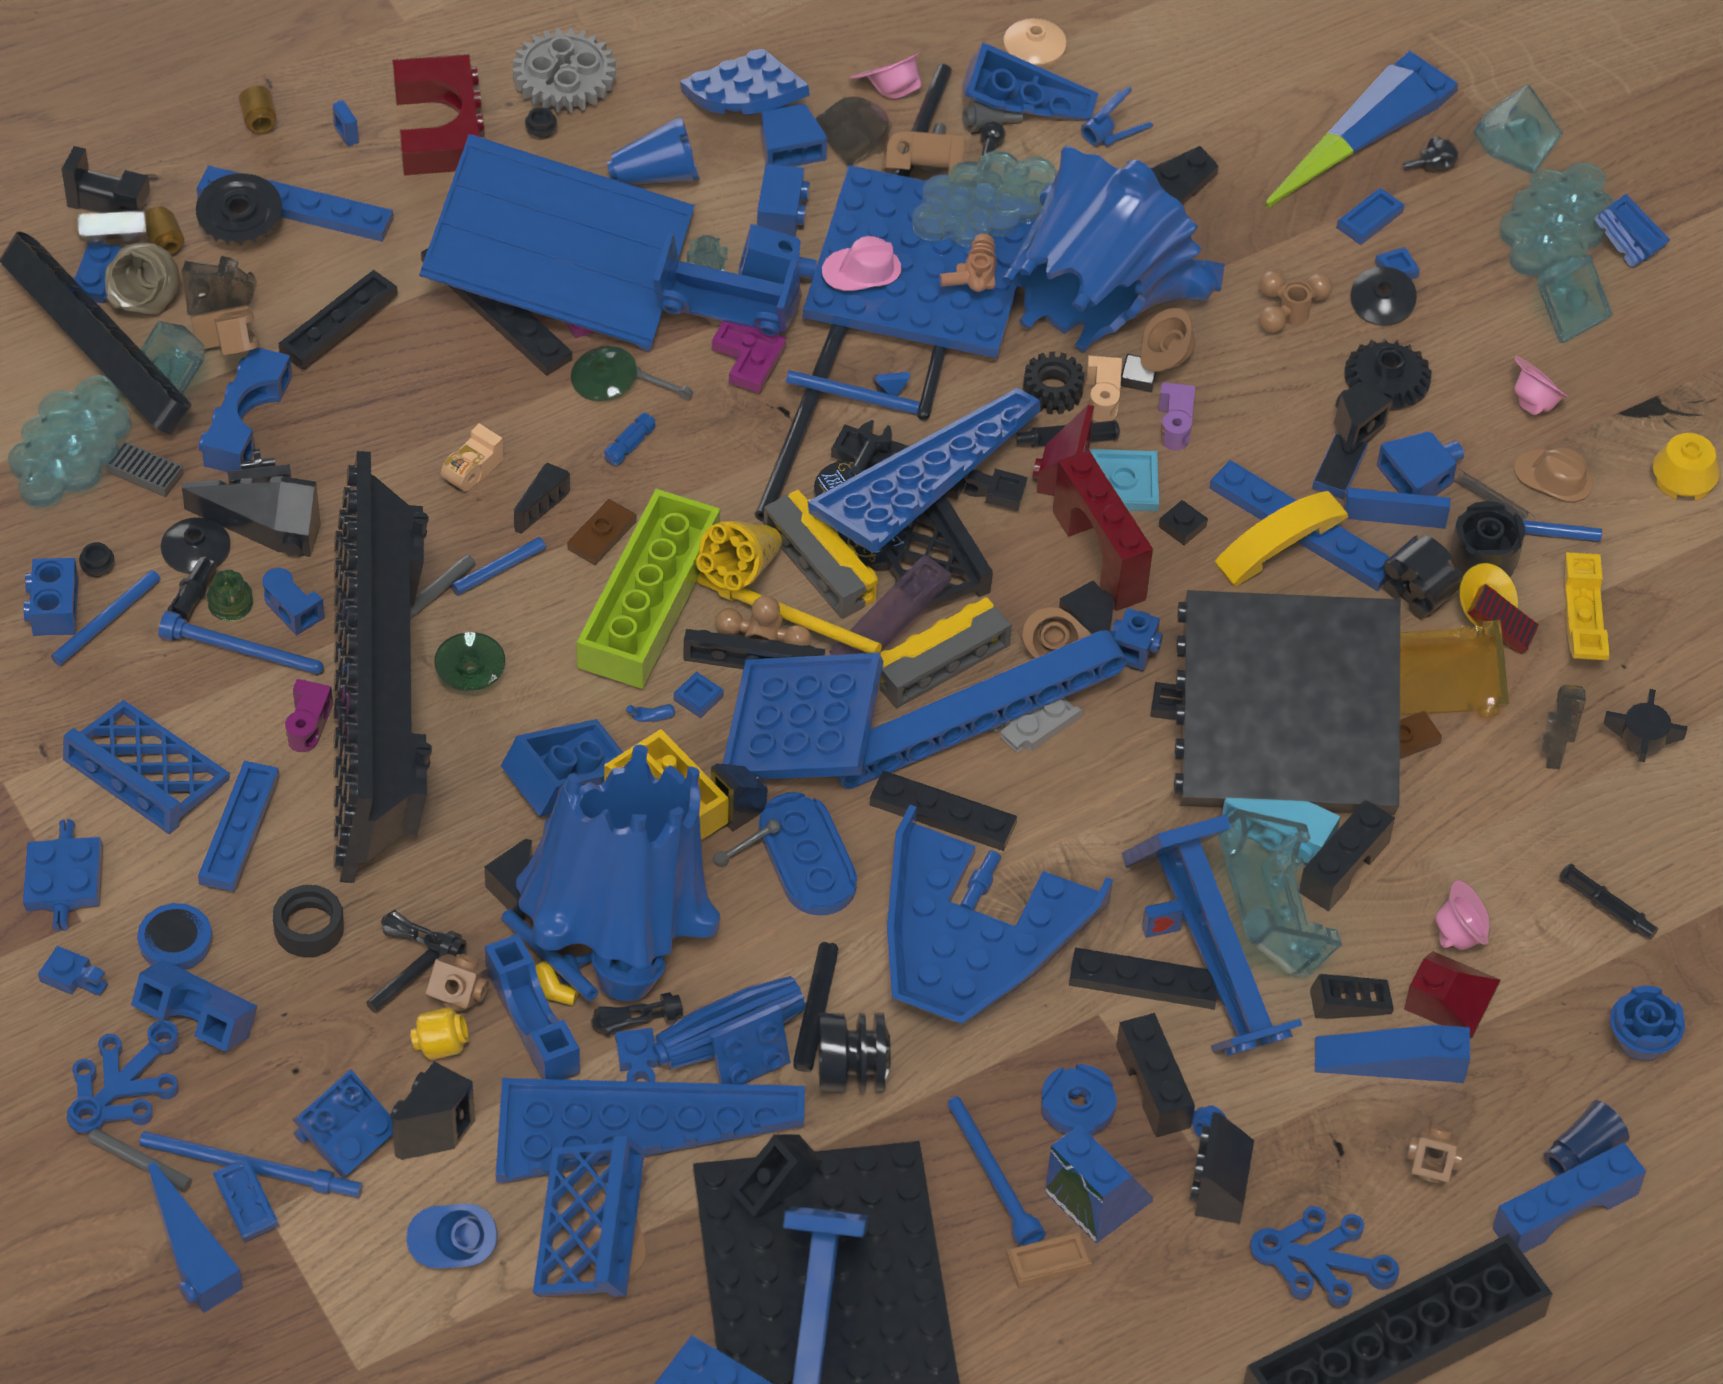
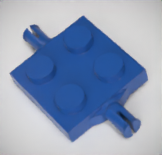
M64 819L59 822L58 839L27 842L23 894L25 910L52 911V928L60 931V926L63 931L68 928L69 911L84 906H98L100 900L103 843L100 837L73 838L75 822L67 819V824Z

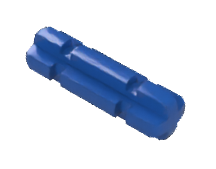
M1610 208L1604 209L1595 217L1596 223L1601 229L1605 228L1607 230L1605 232L1606 236L1619 253L1624 252L1626 256L1623 258L1629 266H1636L1644 260L1646 254L1640 246L1636 247L1634 245L1636 241L1621 221L1616 222L1615 218L1617 216Z
M646 412L641 413L634 420L635 423H631L614 440L615 442H612L604 450V459L613 466L618 465L625 458L624 454L628 455L645 438L644 435H648L655 428L656 420L653 416Z

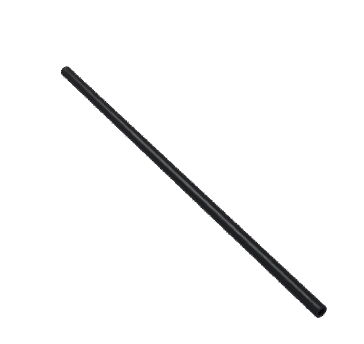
M939 64L911 129L912 132L928 133L952 73L950 66L946 64ZM906 145L902 151V154H905L907 151ZM910 165V169L907 171L895 170L894 174L910 177L914 166ZM832 324L812 376L828 379L849 327ZM805 389L755 512V517L761 522H764V507L778 500L782 494L822 395L821 391Z

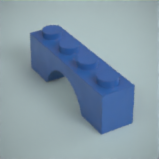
M258 347L249 350L246 358H241L234 382L228 383L224 401L221 407L217 406L212 416V425L208 432H203L199 441V451L203 454L205 467L224 472L241 470V461L252 459L254 455L253 449H255L253 429L248 427L242 419L250 410L259 405L281 401L292 379L290 355Z
M518 933L486 945L485 963L488 968L487 974L541 1078L564 1079L580 1073V1048L565 1020H558L552 1012L539 983L534 961L520 934Z
M1624 1142L1499 1205L1492 1229L1499 1238L1509 1234L1522 1253H1525L1545 1243L1562 1223L1576 1213L1595 1205H1603L1609 1210L1638 1195L1646 1170Z

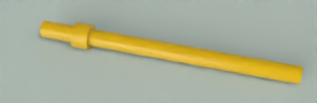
M702 572L697 577L698 584L717 591L720 597L730 601L737 599L752 606L757 598L764 596L746 588L737 591L723 589L716 586ZM778 602L780 615L785 620L804 626L807 629L865 653L881 652V643Z

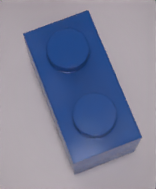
M775 164L765 165L757 210V226L796 237L798 225H804L806 206L801 205L802 201H808L810 182L804 181V168Z

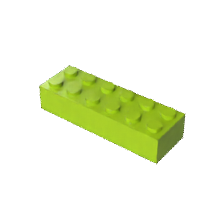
M655 489L576 642L577 668L643 689L701 572L696 565L701 537L709 527L720 522V508Z

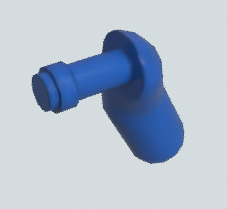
M671 704L655 708H635L633 705H629L626 708L627 713L632 714L633 719L639 722H658L672 718L675 715V708Z

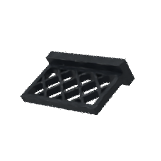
M945 494L914 519L909 530L903 529L896 535L905 538L901 548L886 543L879 549L916 611L974 591L978 597L991 593L993 570ZM918 523L933 527L935 530L933 536L930 537L915 532ZM910 541L928 545L925 555L907 550ZM933 548L947 551L950 555L948 562L930 557ZM902 559L921 563L917 573L903 569L900 565ZM925 566L944 570L940 580L922 575ZM949 572L963 576L966 580L965 583L959 585L945 581ZM918 583L936 588L933 594L920 598L915 589Z

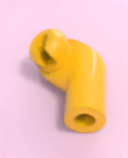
M546 961L537 964L535 969L545 998L550 1001L575 1006L578 991L574 987L560 984L555 970Z

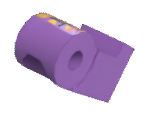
M1172 383L1161 384L1158 411L1167 412L1162 420L1160 441L1164 447L1170 450H1181L1189 443L1195 386Z

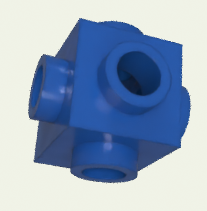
M1130 608L1126 609L1122 620H1115L1111 634L1124 653L1127 665L1144 670L1151 653L1157 654L1161 647L1163 634L1159 633L1160 618L1152 616L1147 612L1136 611Z

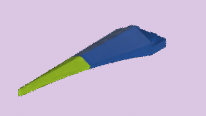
M1409 50L1395 64L1387 66L1267 199L1266 208L1272 207L1353 153L1396 129L1437 110L1457 92L1458 83Z

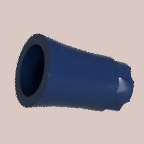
M1594 1100L1581 1117L1553 1142V1146L1544 1153V1160L1553 1173L1558 1176L1624 1142L1627 1143L1630 1139L1629 1131L1621 1117L1610 1106L1602 1101Z

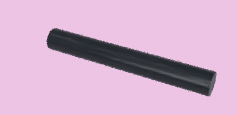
M443 939L437 941L436 944L440 945ZM430 948L366 1001L369 1009L374 1013L378 1012L435 963V960L440 958L439 952Z

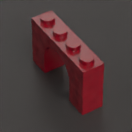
M470 54L393 60L396 105L439 103L447 105L458 112L455 119L441 126L400 130L404 176L456 172L469 134L479 137V133H484L483 113H476L477 109H481L480 90H474L473 86H479L477 67H471Z
M1090 450L1058 460L1053 504L1054 516L1068 537L1092 528L1095 529L1102 552L1100 588L1108 591L1112 596L1115 612L1146 601L1153 548Z

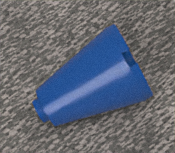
M682 117L669 121L611 153L612 160L607 162L611 179H618V181L630 185L688 182L700 179Z

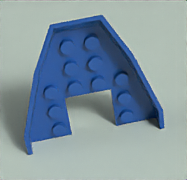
M909 805L895 835L887 920L892 998L962 1024L974 1019L1036 975L1110 904L1113 879L1106 877L1100 890L1097 891L1042 871L1016 926L951 902L975 855V845L915 824L917 807Z

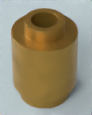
M260 85L244 89L239 96V102L246 126L252 132L258 134L270 131L275 125L276 112L269 89Z
M155 206L145 213L143 227L150 243H156L170 254L178 251L184 243V235L173 212L164 206Z

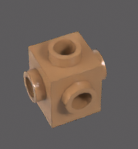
M446 954L435 960L426 995L442 1000L445 1007H450L456 1011H464V1009L472 1007L485 998L489 987V981L486 980L488 968L478 965V960L472 956Z
M1431 1125L1430 1129L1422 1127L1419 1138L1412 1136L1407 1159L1414 1160L1412 1174H1416L1420 1179L1428 1182H1449L1452 1170H1460L1464 1149L1458 1148L1459 1136L1452 1135L1453 1131L1440 1125ZM1429 1147L1444 1151L1440 1155H1433L1429 1151Z

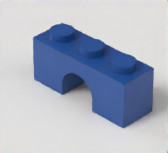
M163 959L139 973L131 1006L162 1021L174 1015L186 1016L196 1020L198 1025L194 1037L225 1052L249 1038L257 1005Z

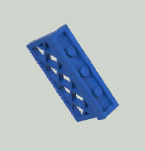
M122 700L79 732L73 728L63 735V760L168 834L179 827L180 817L229 781L230 773L125 700ZM124 714L133 720L135 725L114 726V721ZM94 736H110V744H96L91 738ZM114 736H135L136 744H114ZM140 736H156L161 740V744H140ZM115 754H136V763H124L116 758ZM141 754H162V762L141 763ZM166 754H182L188 758V762H167ZM188 772L189 781H168L167 773ZM193 772H208L214 777L209 781H193ZM141 773H163V781H149ZM168 791H189L190 796L180 803V801L169 795Z
M628 1136L614 1137L613 1143L553 1148L533 1286V1294L536 1296L607 1292L612 1297L626 1296L645 1149ZM603 1155H611L610 1166L599 1176L592 1166ZM577 1158L581 1164L565 1178L562 1174L564 1159ZM589 1171L596 1180L580 1195L573 1186ZM603 1188L606 1191L605 1202L594 1212L588 1205V1202ZM570 1191L576 1200L560 1214L557 1210L558 1201ZM584 1207L590 1214V1217L575 1231L568 1222ZM598 1224L601 1227L600 1239L589 1248L582 1239ZM565 1227L571 1236L556 1251L552 1247L553 1237ZM579 1244L586 1253L570 1268L563 1258ZM593 1260L596 1264L594 1281L582 1282L578 1275ZM559 1263L566 1273L555 1284L547 1285L548 1273Z

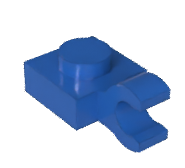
M60 946L55 948L38 972L40 982L71 995L77 987H80L94 995L101 996L108 985L106 981L101 980L105 975V971L91 966L89 958Z

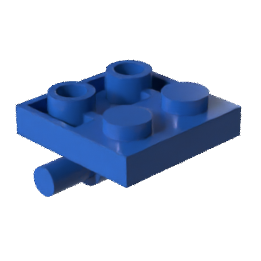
M352 1069L342 1075L293 1119V1122L299 1127L294 1132L297 1140L303 1144L310 1140L341 1178L347 1176L393 1134L390 1114Z

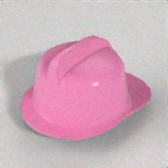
M921 51L899 63L865 71L849 78L854 79L867 76L880 94L889 98L903 97L919 89L922 85L915 56L920 54Z
M875 236L861 237L853 243L851 248L834 252L825 260L822 266V276L826 283L834 289L842 291H855L874 286L888 285L897 280L901 273V263L893 253L892 243L885 242L883 239Z
M1515 356L1514 359L1521 367V372L1514 392L1519 397V404L1523 409L1533 415H1537L1541 411L1549 412L1563 397L1569 399V396L1560 391L1542 371L1525 359Z
M1460 880L1454 881L1451 886L1449 899L1437 911L1435 916L1440 929V945L1443 948L1453 945L1459 950H1467L1480 943L1487 945L1490 925L1484 904L1468 884Z

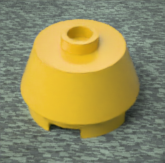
M1682 433L1674 436L1656 454L1653 460V471L1657 478L1656 485L1663 493L1674 499H1677L1678 495L1685 497L1695 496V500L1702 499L1712 491L1720 479V466L1713 444L1707 438L1695 433Z

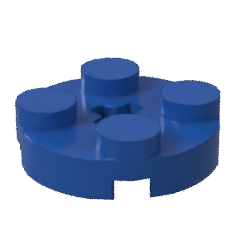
M1076 1064V1068L1064 1070V1067L1056 1069L1048 1076L1042 1088L1041 1115L1055 1129L1067 1134L1080 1124L1093 1137L1096 1132L1103 1130L1114 1117L1117 1098L1113 1090V1083L1104 1072L1086 1064ZM1080 1095L1086 1097V1104L1082 1106L1075 1105L1069 1098L1071 1096L1078 1098Z

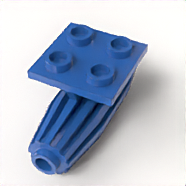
M792 976L745 987L692 1011L657 1034L656 1044L652 1045L653 1053L657 1058V1062L661 1066L666 1064L670 1070L715 1058L720 1084L747 1083L791 1063L784 1024L806 1009L803 993Z

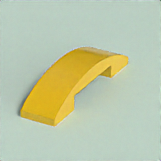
M1329 491L1301 498L1270 514L1247 530L1215 560V565L1235 588L1263 571L1262 563L1315 530L1321 535L1347 519L1348 513Z
M1566 552L1565 555L1566 627L1571 655L1576 659L1609 660L1607 630H1604L1601 600L1603 580L1601 554Z

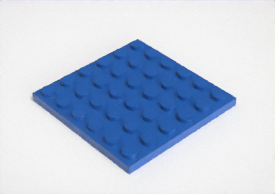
M849 165L805 301L803 318L998 358L1018 286H1015L1014 281L1009 286L1006 285L1002 277L1008 271L1038 217L1040 204ZM988 234L994 238L997 263L994 274V289L975 292L971 290L968 284L941 287L939 275L956 272V266L959 263L965 264L968 253L972 248V242L977 235ZM875 236L883 239L885 242L892 243L893 253L901 263V273L898 279L891 284L855 291H842L834 289L824 280L822 266L825 260L834 252L851 248L853 243L861 237Z

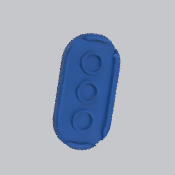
M798 792L784 793L772 798L765 805L762 814H760L759 831L765 828L767 822L771 819H776L780 822V830L777 833H769L762 837L761 840L788 900L797 909L812 915H830L841 911L850 904L855 896L857 874L828 809L818 799L814 798L812 800L805 797V794Z

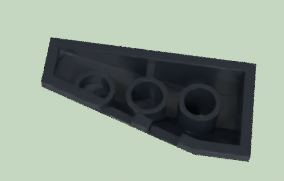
M277 476L271 477L270 482L255 483L253 478H245L241 480L240 484L227 485L222 480L183 482L182 495L185 510L202 518L216 521L224 528L276 552L293 556L311 557L321 526L316 481Z

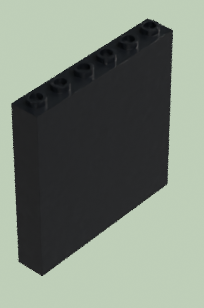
M1187 590L1184 602H1178L1177 622L1184 623L1183 636L1178 635L1177 657H1183V670H1177L1176 691H1182V704H1176L1175 725H1182L1181 738L1175 739L1174 751L1175 760H1181V773H1175L1174 794H1180V806L1223 808L1226 798L1309 801L1330 812L1353 813L1366 799L1390 815H1395L1399 808L1401 600Z

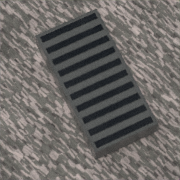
M126 441L121 444L106 463L108 473L164 497L168 495L184 474L182 465Z

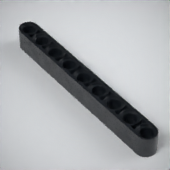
M17 231L0 257L1 264L155 428L166 434L173 435L192 407L190 401L40 242L27 233Z

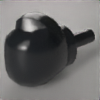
M1433 137L1429 140L1427 148L1420 150V158L1402 163L1404 171L1423 166L1426 172L1446 170L1454 167L1458 161V150L1449 139Z

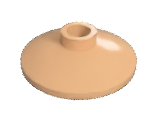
M1042 19L1018 21L1011 25L1004 35V48L1007 53L1036 66H1046L1056 62L1064 55L1067 40L1064 32L1052 22Z

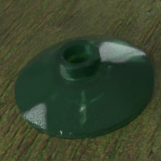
M601 346L587 351L577 359L571 370V382L575 391L583 398L592 401H607L621 396L631 388L637 377V365L633 356L625 349L616 346Z
M477 632L460 633L448 638L439 646L434 659L438 677L446 685L461 691H477L491 686L503 674L506 663L505 653L501 645L492 637Z

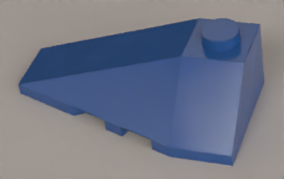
M984 42L970 60L962 84L964 96L993 109L1081 121L1091 119L1098 93Z

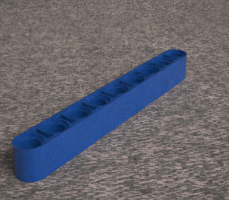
M1102 630L870 729L861 775L837 776L843 788L846 789L863 785L879 778L883 770L893 772L1108 679L1125 668L1127 659L1111 632Z

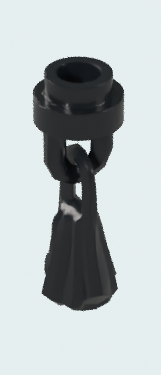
M395 909L388 912L381 920L382 930L385 935L425 944L428 948L439 952V957L446 954L457 956V954L465 953L467 942L457 932L448 931L446 934L443 932H432L425 927L411 922ZM420 931L427 935L424 938L419 937L418 932ZM437 938L443 939L440 945L436 944Z
M671 992L660 994V1001L651 1004H636L625 1007L599 1006L594 1010L591 1024L598 1032L608 1035L625 1026L643 1023L653 1018L664 1017L665 1023L676 1022L677 1017L683 1016L681 999L679 995L672 996ZM661 1007L662 1011L653 1013V1009ZM640 1010L641 1016L632 1018L631 1012Z

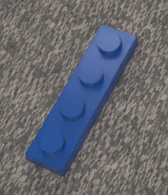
M244 760L198 874L199 884L232 892L235 891L280 777L279 768Z

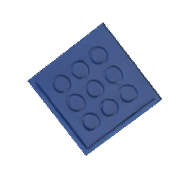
M863 653L745 660L723 764L745 766L754 776L758 775L762 779L861 775L884 662L881 654Z

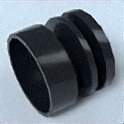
M820 1013V1093H845L849 1075H856L860 1092H866L867 1075H873L875 1092H885L886 1080L891 1067L890 1033L885 1024L884 1013H874L873 1030H866L865 1013H859L856 1030H848L844 1013Z

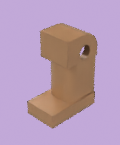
M912 131L897 132L886 141L883 169L907 171L910 169V165L946 168L945 185L961 188L965 136ZM902 142L906 145L907 151L905 154L898 152V143Z
M247 305L190 316L197 350L219 346L222 355H229L252 350L260 346L259 339L252 331H247L246 323L254 320V314L248 309Z

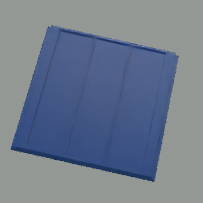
M469 134L419 276L639 345L638 348L650 351L662 313V305L657 301L653 278L667 232L674 233L679 258L695 205Z

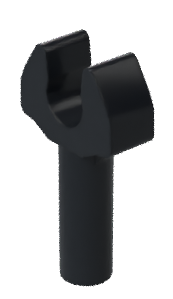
M874 420L861 425L858 430V441L863 444V447L851 467V472L854 475L866 470L876 450L888 451L892 445V431L889 425L885 427L880 436L872 435Z

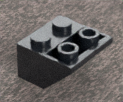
M433 1061L426 1072L421 1071L412 1084L411 1092L405 1100L400 1099L395 1104L390 1115L395 1157L405 1160L455 1149L475 1122L473 1081Z
M1213 1112L1211 1125H1203L1190 1200L1197 1201L1195 1216L1240 1224L1254 1139L1221 1113Z

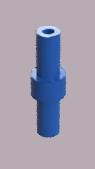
M988 851L980 868L974 870L967 883L969 889L960 904L961 906L974 910L981 895H985L993 883L992 875L1001 860V855L998 852Z

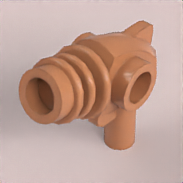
M988 234L977 235L972 242V248L968 253L965 264L959 263L956 266V272L939 275L941 287L968 284L971 290L975 292L994 289V274L997 265L994 238Z

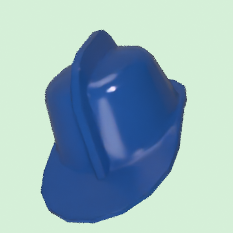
M467 1203L441 1205L423 1209L413 1217L407 1228L406 1241L409 1252L415 1260L426 1267H464L482 1263L492 1254L496 1246L498 1232L495 1220L487 1210L479 1205Z

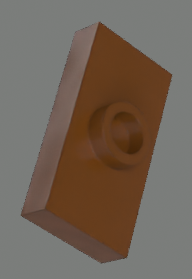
M608 499L567 542V549L596 565L637 522L636 514Z
M1425 710L1400 719V759L1441 744L1442 735Z

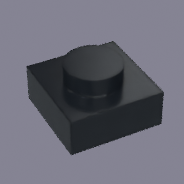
M1181 500L1160 517L1158 527L1185 546L1207 527L1208 518L1184 500Z

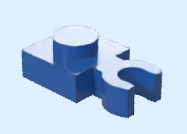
M653 1028L615 1032L620 1071H628L627 1081L644 1079L647 1082H655V1073L651 1069L657 1067V1058L652 1050V1045L655 1044Z

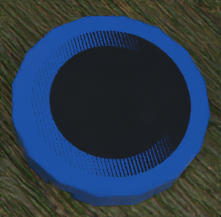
M181 903L159 906L148 913L139 925L137 935L141 955L151 966L163 959L184 970L192 968L204 960L213 938L208 918L198 908Z

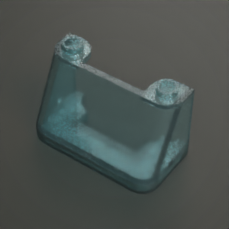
M1236 809L1228 817L1231 829L1219 834L1218 839L1245 935L1250 943L1290 976L1305 978L1342 945L1337 929L1328 927L1323 929L1322 924L1313 922L1308 924L1294 874L1304 865L1303 858L1298 857L1299 848L1302 842L1307 843L1311 839L1307 824Z

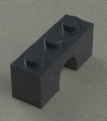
M1365 799L1304 867L1299 893L1329 912L1349 889L1351 879L1361 862L1363 861L1370 865L1390 843L1395 817Z
M1155 1013L1120 1022L1116 1047L1128 1075L1138 1074L1144 1096L1143 1109L1155 1137L1190 1129L1195 1103Z

